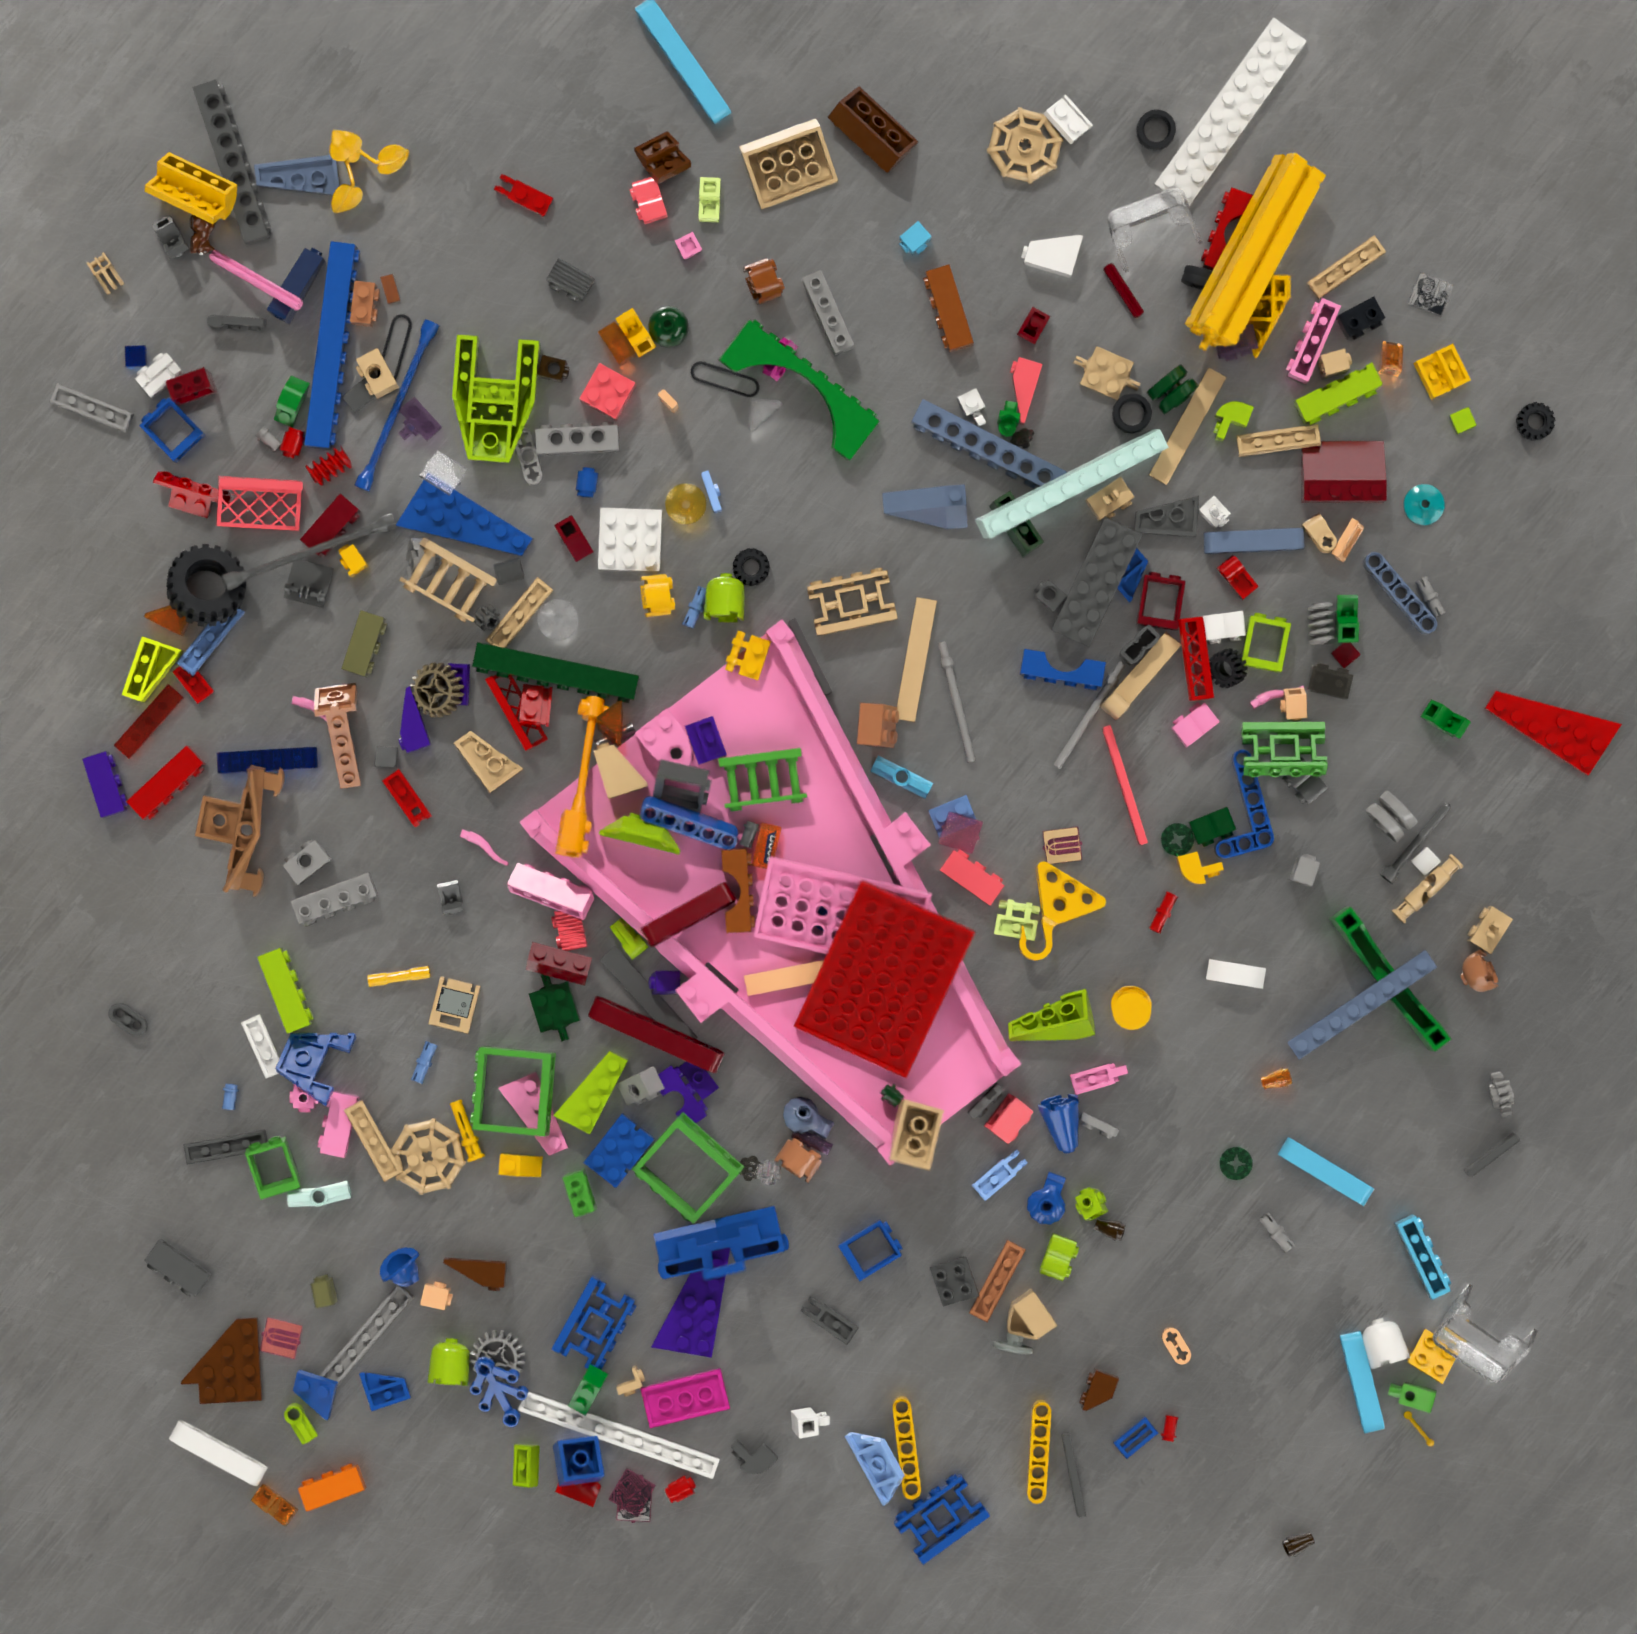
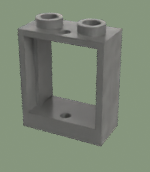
M661 759L653 797L700 812L702 804L706 805L709 793L705 791L709 792L712 781L708 779L709 770ZM665 779L700 786V791L698 793L664 785Z

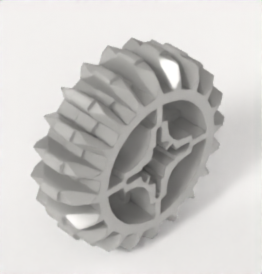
M493 1330L492 1337L486 1332L484 1333L485 1341L481 1337L477 1339L481 1345L475 1343L472 1345L477 1352H470L471 1356L476 1357V1359L470 1360V1364H475L477 1359L481 1358V1353L485 1357L494 1360L492 1355L496 1356L503 1349L501 1352L503 1361L499 1360L495 1366L508 1367L510 1370L515 1369L521 1373L523 1369L518 1364L524 1365L525 1361L519 1359V1357H524L525 1352L519 1353L518 1350L522 1349L523 1345L515 1346V1343L519 1340L517 1337L513 1341L509 1340L512 1333H508L506 1338L503 1337L504 1330L500 1331L499 1336H497L496 1330ZM491 1342H502L497 1350L484 1347ZM507 1346L513 1351L514 1363L505 1356ZM495 1375L498 1381L503 1382L504 1378Z

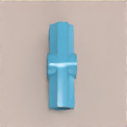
M879 755L870 772L926 799L933 785L932 782ZM900 771L905 772L908 776L907 781L904 783H899L896 780V774Z

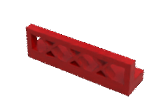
M1203 616L1179 619L1189 701L1214 698ZM1185 623H1188L1189 633L1186 632ZM1190 643H1191L1192 654L1189 652V649H1188V646L1190 645ZM1192 665H1194V672H1195V674L1192 673V670H1191V666H1192ZM1195 685L1197 686L1198 696H1195V692H1194V687H1195Z
M491 675L485 679L525 751H529L548 740L540 724L536 727L519 724L518 715L522 692L512 675L508 676L510 680L508 689L501 688L498 685L496 679L500 677L496 675ZM512 685H513V687L515 688L516 691H512V690H511V686H512ZM502 690L507 691L506 697L503 694ZM510 692L519 695L520 702L518 707L509 704L508 697ZM512 708L517 709L516 715ZM522 726L527 727V731H526V732L524 731V729H523ZM530 728L538 730L542 738L531 743L528 738Z

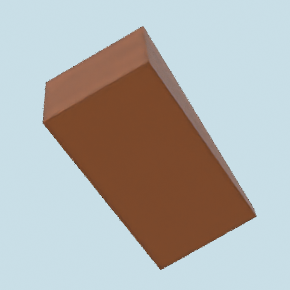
M389 274L380 277L388 304L400 301L394 275Z

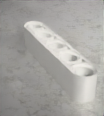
M178 1420L169 1437V1440L251 1485L258 1486L267 1470V1466L182 1420Z

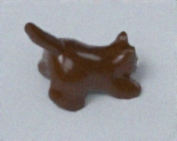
M195 215L190 217V228L194 232L190 240L191 254L198 252L199 255H203L215 250L209 242V237L216 222L211 224Z

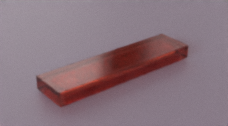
M167 684L114 746L128 759H131L184 697L170 684Z

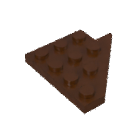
M258 1317L236 1319L181 1381V1385L199 1384L200 1404L262 1401Z

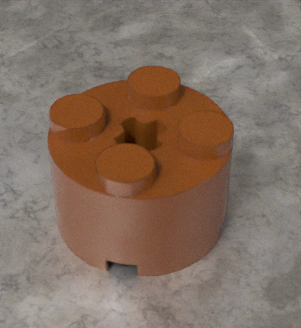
M765 258L743 267V272H748L749 277L745 278L753 299L758 298L757 305L781 297L782 290L785 289L782 279L776 276L775 271L777 267L773 259Z

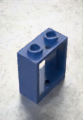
M164 398L156 405L157 409L152 414L149 412L141 419L142 423L139 426L177 463L206 434L171 398L167 400ZM171 407L194 430L173 451L150 429Z
M879 1219L838 1244L859 1281L902 1256L900 1251L903 1248L898 1239L893 1240L889 1233L892 1230L887 1221L882 1222ZM879 1227L894 1253L864 1271L848 1245Z

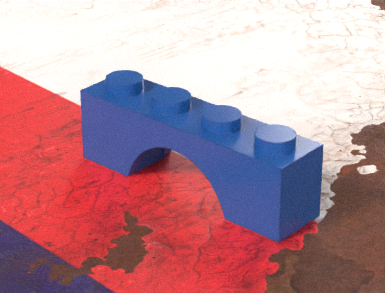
M1024 649L1020 674L1024 675V679L1036 680V677L1044 678L1046 683L1056 684V680L1064 681L1065 686L1076 687L1077 684L1085 685L1084 689L1097 691V687H1102L1106 662L1085 659L1076 670L1061 672L1049 664L1045 652Z

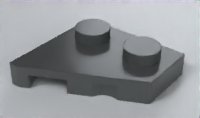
M996 1083L968 1113L974 1119L977 1116L981 1118L988 1111L986 1107L991 1102L996 1103L1001 1098V1093L1004 1090Z

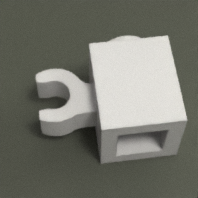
M977 388L957 398L966 418L973 416L978 427L986 424L980 412L985 409V405Z
M1215 496L1198 510V513L1213 529L1217 526L1221 529L1229 521L1227 517L1231 514Z
M811 1407L791 1411L792 1430L799 1439L819 1435L818 1426L830 1424V1416H827L826 1412L816 1414Z

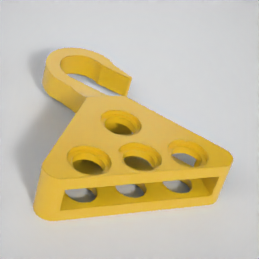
M1045 861L1040 862L1035 868L1045 948L1039 954L1031 953L1027 949L1024 926H1021L1019 940L1021 954L1032 961L1042 960L1051 952L1052 930L1054 926L1100 910L1106 905V899L1102 895ZM1048 872L1056 874V882L1052 883L1047 880ZM1065 883L1073 884V893L1065 891ZM1087 893L1092 897L1091 904H1085L1082 901L1083 894ZM1054 901H1062L1064 909L1062 911L1056 910L1054 908Z

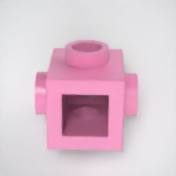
M293 1084V1091H290L289 1097L290 1104H293V1108H298V1112H311V1109L316 1108V1104H319V1102ZM303 1094L307 1096L306 1101H304L302 1098Z

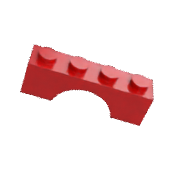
M1231 187L1229 192L1225 191L1221 202L1225 204L1222 212L1218 210L1214 221L1218 223L1216 230H1211L1208 242L1211 243L1209 250L1204 249L1201 261L1204 262L1203 268L1213 271L1226 247L1224 238L1226 226L1233 220L1242 217L1253 196L1252 194Z

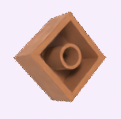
M860 703L857 744L894 748L898 738L896 723L899 721V712L897 707L885 704Z

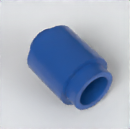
M583 467L582 471H578L576 483L577 496L593 498L598 481V473H595L594 468Z

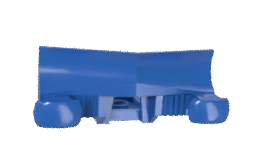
M775 1206L654 1233L660 1261L658 1272L663 1279L704 1270V1280L746 1270L745 1260L784 1252L789 1248L787 1236L781 1234ZM730 1247L735 1263L713 1268L712 1251Z

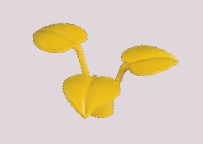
M332 130L329 148L330 156L335 161H344L351 182L350 185L342 184L335 190L331 201L332 211L335 213L345 212L355 208L361 202L362 190L359 187H354L355 181L350 162L358 161L360 155H362L374 164H378L377 170L379 173L391 174L398 171L405 164L409 150L396 144L388 145L379 152L378 160L362 151V140L357 134L342 130Z

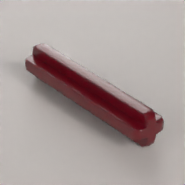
M1109 263L1103 268L1104 272L1134 318L1140 317L1144 310L1114 264Z

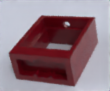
M205 367L165 381L172 401L178 406L218 392L211 373Z
M1149 572L1148 575H1144L1136 625H1151L1155 628L1177 631L1186 581L1181 580V576L1169 575V578L1161 577V573ZM1148 582L1178 586L1173 620L1143 616Z

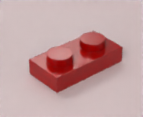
M180 666L172 671L197 704H200L215 692L199 671L194 676Z

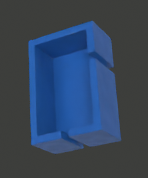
M624 1113L620 1115L584 1161V1164L615 1188L627 1175L628 1171L625 1169L631 1170L655 1139L642 1127L638 1131L634 1128L637 1123Z

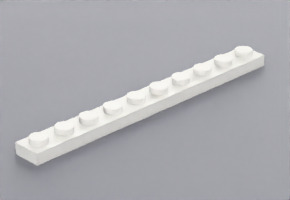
M528 1391L527 1398L521 1401L518 1411L580 1433L598 1436L600 1440L711 1479L714 1477L720 1458L589 1412L585 1416L564 1403Z

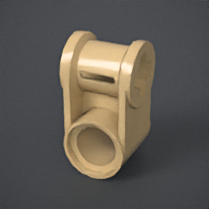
M1320 513L1301 524L1308 537L1314 542L1320 552L1330 553L1334 550L1337 539ZM1324 539L1326 541L1331 540L1330 548L1327 545H1322Z

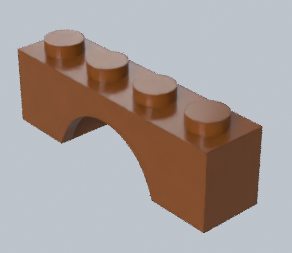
M747 849L722 850L723 871L735 877L740 886L738 903L734 908L725 912L726 933L751 932V928L755 927L754 915H750V907H754L753 894L749 895V886H753L752 874H748L747 866L751 865V853H747Z

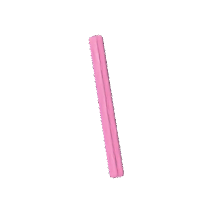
M214 250L209 255L212 262L289 307L299 310L303 306L302 300L223 253Z

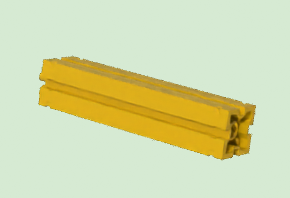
M1288 153L1286 156L1284 154L1274 155L1271 165L1268 166L1191 310V315L1184 323L1193 334L1197 336L1203 335V340L1199 345L1201 350L1206 351L1209 345L1213 347H1226L1227 345L1237 344L1239 335L1245 329L1320 188V183L1323 182L1326 176L1316 167L1309 166L1307 164L1308 161L1297 153Z

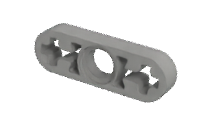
M524 427L523 432L525 434L528 433V436L525 437L526 444L531 443L532 446H525L519 449V446H523L521 439H519L516 450L525 481L530 485H538L543 479V473L538 455L536 454L532 434L528 428ZM526 450H530L534 454V458L530 462L522 459V454ZM537 463V466H533L534 472L539 473L536 481H533L531 478L528 479L531 472L529 467L525 469V465L530 466Z

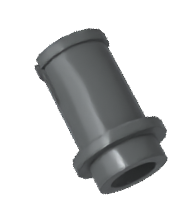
M747 821V824H744L745 830L739 844L752 848L756 833L760 829H758L759 824Z

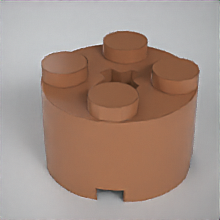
M795 1138L792 1141L787 1140L774 1161L778 1162L781 1160L783 1168L798 1178L806 1177L805 1182L809 1183L822 1163L820 1161L822 1156L812 1149L808 1152L803 1148L804 1144Z

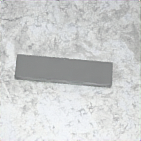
M56 383L49 401L52 404L127 433L134 415L129 411Z

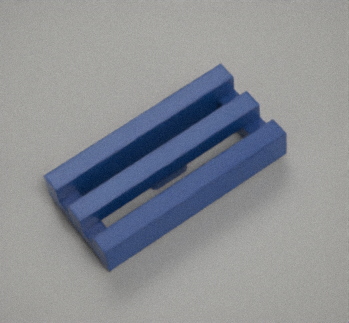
M1144 1417L1113 1443L1124 1457L1128 1459L1155 1437L1158 1432L1148 1419ZM1143 1424L1147 1425L1135 1436H1133L1129 1441H1127L1124 1445H1120L1121 1442L1128 1438ZM1149 1429L1152 1431L1148 1436H1146L1142 1441L1135 1445L1131 1450H1129L1128 1452L1125 1451L1127 1447L1134 1443Z

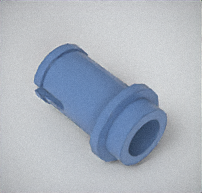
M225 1084V1087H223L224 1100L222 1109L235 1110L236 1095L239 1092V1089H237L238 1085Z

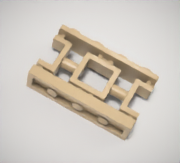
M876 568L870 570L871 574L863 575L862 572L850 574L851 578L847 579L838 576L830 578L831 582L823 583L822 580L811 582V586L807 587L809 600L820 598L823 618L814 619L817 636L897 620L895 604L889 603L884 605L880 585L890 583L888 570L883 571V568ZM883 578V580L875 581L877 592L865 594L863 584H854L864 580ZM842 585L841 589L835 590L836 601L825 603L823 592L814 594V591ZM860 590L864 609L844 613L840 594ZM879 600L881 610L889 609V612L861 617V614L869 613L867 602ZM839 609L841 619L849 617L847 621L821 626V623L829 621L827 616L828 610Z

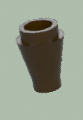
M1098 1218L1094 1230L1114 1241H1121L1126 1225L1121 1224L1122 1222Z
M1309 1532L1303 1535L1287 1537L1282 1544L1288 1557H1295L1309 1546L1315 1544V1541Z

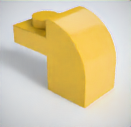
M633 308L615 318L639 358L656 348L651 336Z
M1197 851L1176 857L1182 876L1191 883L1205 884L1204 875L1211 878L1220 875L1219 871L1224 870L1222 862L1202 867Z

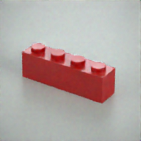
M186 745L126 802L143 820L148 818L151 820L159 813L157 809L163 804L166 806L174 799L172 795L178 790L181 792L189 785V779L193 776L195 778L198 777L205 770L203 766L206 763L190 746Z

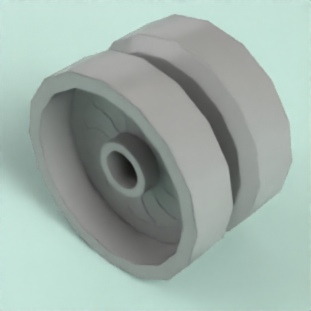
M1388 790L1379 797V802L1384 809L1380 805L1372 803L1365 810L1375 825L1395 842H1398L1404 836L1401 826L1411 830L1418 823L1406 806Z

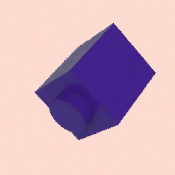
M680 971L653 972L648 980L649 989H652V995H676V989L680 987Z

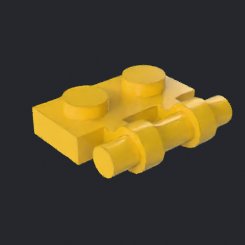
M738 630L736 637L733 638L731 643L733 646L730 655H727L725 670L733 672L734 666L738 665L741 666L739 675L758 681L771 641L751 635L748 643L743 641L745 632ZM741 647L746 648L743 660L737 658Z

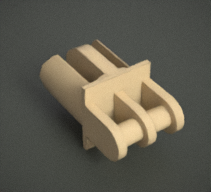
M102 252V256L99 258L95 257V260L91 263L87 262L88 267L107 295L111 291L101 278L102 276H105L114 290L118 288L108 272L111 271L121 286L125 284L104 252ZM106 260L108 264L103 267L101 263ZM99 265L101 269L96 272L94 267Z

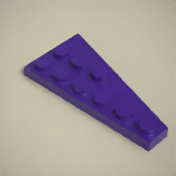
M730 1247L712 1251L713 1268L728 1265ZM704 1270L690 1273L651 1348L712 1358L726 1275L704 1280Z

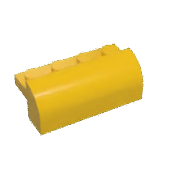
M168 152L157 162V175L145 184L144 192L214 224L218 219L225 220L230 215L237 198V184Z

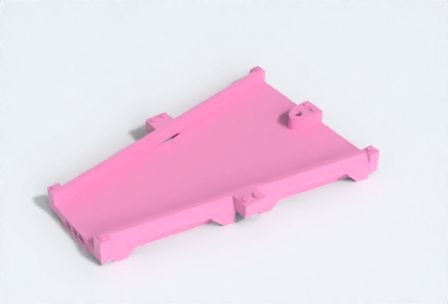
M781 619L767 630L766 634L760 637L771 641L758 681L739 675L741 666L735 665L733 672L725 670V664L669 709L666 708L636 731L634 736L617 748L647 782L648 787L608 799L598 764L588 770L585 798L587 821H591V829L589 834L585 833L584 840L589 843L587 852L582 853L581 857L574 858L555 854L561 814L565 809L571 810L573 799L577 793L579 778L538 810H534L520 821V824L532 839L572 872L643 937L644 935L640 929L649 922L713 887L726 882L736 898L734 903L654 946L658 952L689 979L677 988L676 992L700 1023L722 1008L871 1142L891 1166L895 1162L889 1159L898 1105L893 1107L885 1100H881L882 1095L880 1092L887 1084L891 1086L894 1083L896 1085L895 1088L904 1095L903 1100L944 1110L942 1124L1003 1076H1007L1021 1065L1020 1061L1007 1046L963 961L955 974L907 1078H904L793 1027L813 983L751 996L747 995L745 975L822 961L827 954L753 937L755 927L751 928V932L726 933L725 912L734 908L740 898L738 881L731 874L723 871L722 850L726 849L671 830L668 831L679 847L680 855L599 835L601 829L624 815L629 816L630 813L640 815L643 800L646 797H653L656 776L662 759L709 770L708 779L712 781L709 792L705 791L709 793L706 805L702 804L699 813L736 826L738 829L737 845L730 850L747 849V853H751V865L747 867L748 874H752L753 886H749V895L753 894L754 907H750V915H754L755 926L768 864L764 863L767 836L775 831L776 835L771 852L772 857L927 892L911 860L928 848L930 843L906 812L891 823L827 701L795 635L783 619ZM746 649L738 654V659L743 660ZM713 716L727 754L720 758L801 748L802 757H798L796 763L800 794L807 793V798H803L804 802L792 804L791 800L746 805L742 806V810L730 812V809L725 808L724 805L731 803L727 771H724V767H719V758L698 765L685 725ZM674 748L682 750V757L675 760L671 757V751ZM786 759L777 760L776 770L780 797L792 795L788 762L786 763ZM765 761L757 762L755 769L759 799L772 798L768 765H765ZM744 764L736 765L735 776L739 802L750 801L751 795L747 768H745ZM665 779L664 785L698 793L700 791V786ZM647 808L649 811H654L652 808ZM666 815V816L669 817V818H673V817H674V816H672V815ZM747 821L759 824L758 829H760L756 833L752 848L739 844L745 830L744 824H747ZM874 834L893 869V872L890 874L870 838ZM730 835L725 836L726 838H732ZM784 876L781 878L783 886L788 887L792 884L789 877ZM808 881L801 882V888L804 891L812 889V885ZM829 886L821 887L823 895L830 896L832 894ZM845 890L841 892V897L849 901L852 899V894ZM777 897L778 905H787L788 902L785 897ZM930 901L929 910L938 914L932 901ZM797 902L799 910L805 911L808 909L806 902ZM825 906L817 907L819 915L824 916L828 914ZM838 911L837 917L843 920L846 911ZM773 917L772 920L775 925H783L782 917ZM796 920L793 922L795 930L800 931L804 928L801 921ZM820 925L813 927V932L816 935L824 933ZM838 930L833 931L834 938ZM709 962L735 985L739 991L737 993L732 991L705 965Z

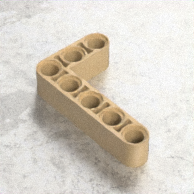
M1165 632L1100 708L1115 721L1119 719L1132 701L1179 649L1181 644L1169 633Z

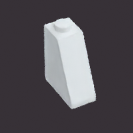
M1073 235L1030 241L1029 246H1024L1021 258L1025 259L1023 264L1071 278L1083 236Z

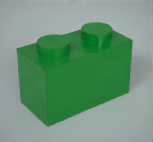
M590 1364L568 1407L586 1416L608 1374Z

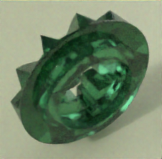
M1171 824L1162 833V847L1170 855H1185L1193 846V833L1184 824ZM1173 831L1177 836H1186L1180 841L1182 848L1177 843L1169 844L1174 839Z
M1240 1147L1228 1148L1222 1154L1219 1162L1222 1173L1232 1180L1245 1178L1249 1175L1253 1166L1251 1155ZM1237 1154L1238 1161L1245 1163V1165L1238 1166L1235 1172L1234 1166L1227 1164V1162L1234 1161Z

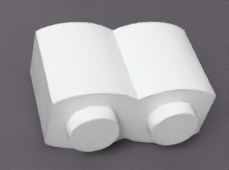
M1243 611L1203 616L1206 641H1209V645L1222 643L1221 639L1228 638L1230 642L1242 641V637L1246 636Z

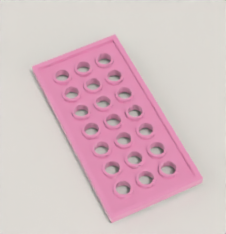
M770 856L753 937L827 954L834 940L833 931L838 930L842 922L837 917V912L840 910L847 912L861 879L928 910L932 893ZM784 876L789 877L792 881V884L788 887L781 884V878ZM808 881L812 885V889L804 891L801 888V882ZM829 886L832 894L830 896L823 895L821 887ZM847 890L851 892L852 899L849 901L844 900L841 897L842 891ZM777 897H785L788 902L787 905H778ZM797 902H806L808 909L805 911L799 910ZM825 906L828 914L824 916L819 915L817 907ZM773 917H782L783 925H775L772 920ZM796 920L801 921L804 925V928L800 931L793 928V922ZM815 925H820L823 928L824 933L822 935H816L813 932Z

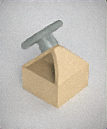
M1032 1288L1011 1302L1007 1316V1331L1009 1332L1006 1337L1007 1342L995 1341L993 1342V1347L1008 1352L1032 1354L1033 1348L1022 1345L1023 1337L1037 1340L1057 1326Z

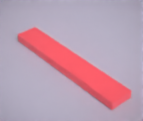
M1111 725L1103 727L1102 731L1138 844H1146L1148 841Z

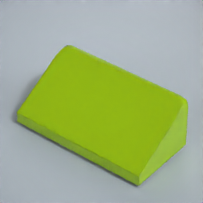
M514 1444L513 1486L526 1488L538 1486L539 1445Z

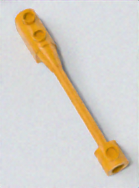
M597 696L581 698L578 706V715H582V719L587 721L578 787L571 810L565 809L561 814L555 854L567 857H581L582 853H586L589 842L584 840L585 833H590L591 821H587L585 789L595 724L602 722L603 718H607L609 706H605V700Z

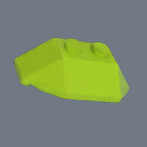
M630 813L629 816L624 815L599 831L601 836L680 855V849L668 829L642 820L641 815Z

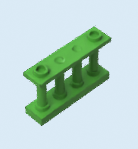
M801 748L719 758V767H724V771H727L731 803L724 804L725 808H729L730 812L742 810V806L784 800H791V804L804 802L803 798H807V793L800 794L796 763L798 757H802ZM786 759V763L788 762L792 795L780 797L776 770L777 760ZM765 761V765H768L772 798L759 799L755 767H757V762ZM744 764L745 768H747L751 795L750 801L739 802L735 776L736 765Z

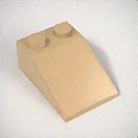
M905 1099L901 1101L898 1105L894 1122L889 1160L929 1171L944 1110Z

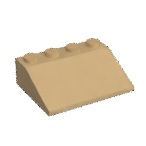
M816 118L739 146L761 209L838 182L826 142Z

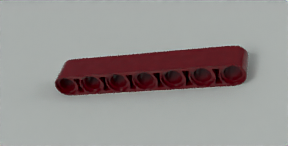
M596 996L588 1013V1016L595 1021L712 1073L718 1072L725 1055L723 1051L604 997Z

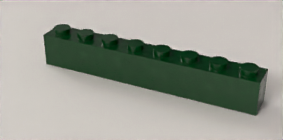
M479 642L476 645L472 667L476 668L478 673L488 674V671L497 672L496 676L508 678L509 675L517 676V681L527 683L529 679L537 680V685L548 687L549 683L556 684L557 689L569 691V687L576 688L577 693L589 695V692L598 693L597 697L609 699L610 696L618 697L617 701L624 703L634 700L639 675Z

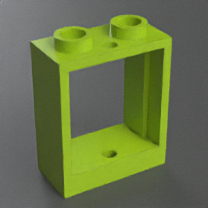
M1254 613V616L1251 615L1248 618L1246 636L1244 638L1243 657L1241 658L1242 661L1246 660L1247 662L1244 666L1280 673L1283 668L1291 623H1287L1285 618L1275 617L1272 620L1267 619L1265 614ZM1254 623L1284 628L1277 662L1248 657Z

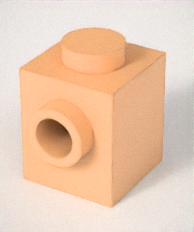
M1304 687L1283 689L1284 700H1280L1281 713L1284 712L1286 719L1292 721L1307 718V696Z
M442 1282L426 1283L420 1305L445 1310L452 1302L453 1294H450L451 1288H447V1284Z

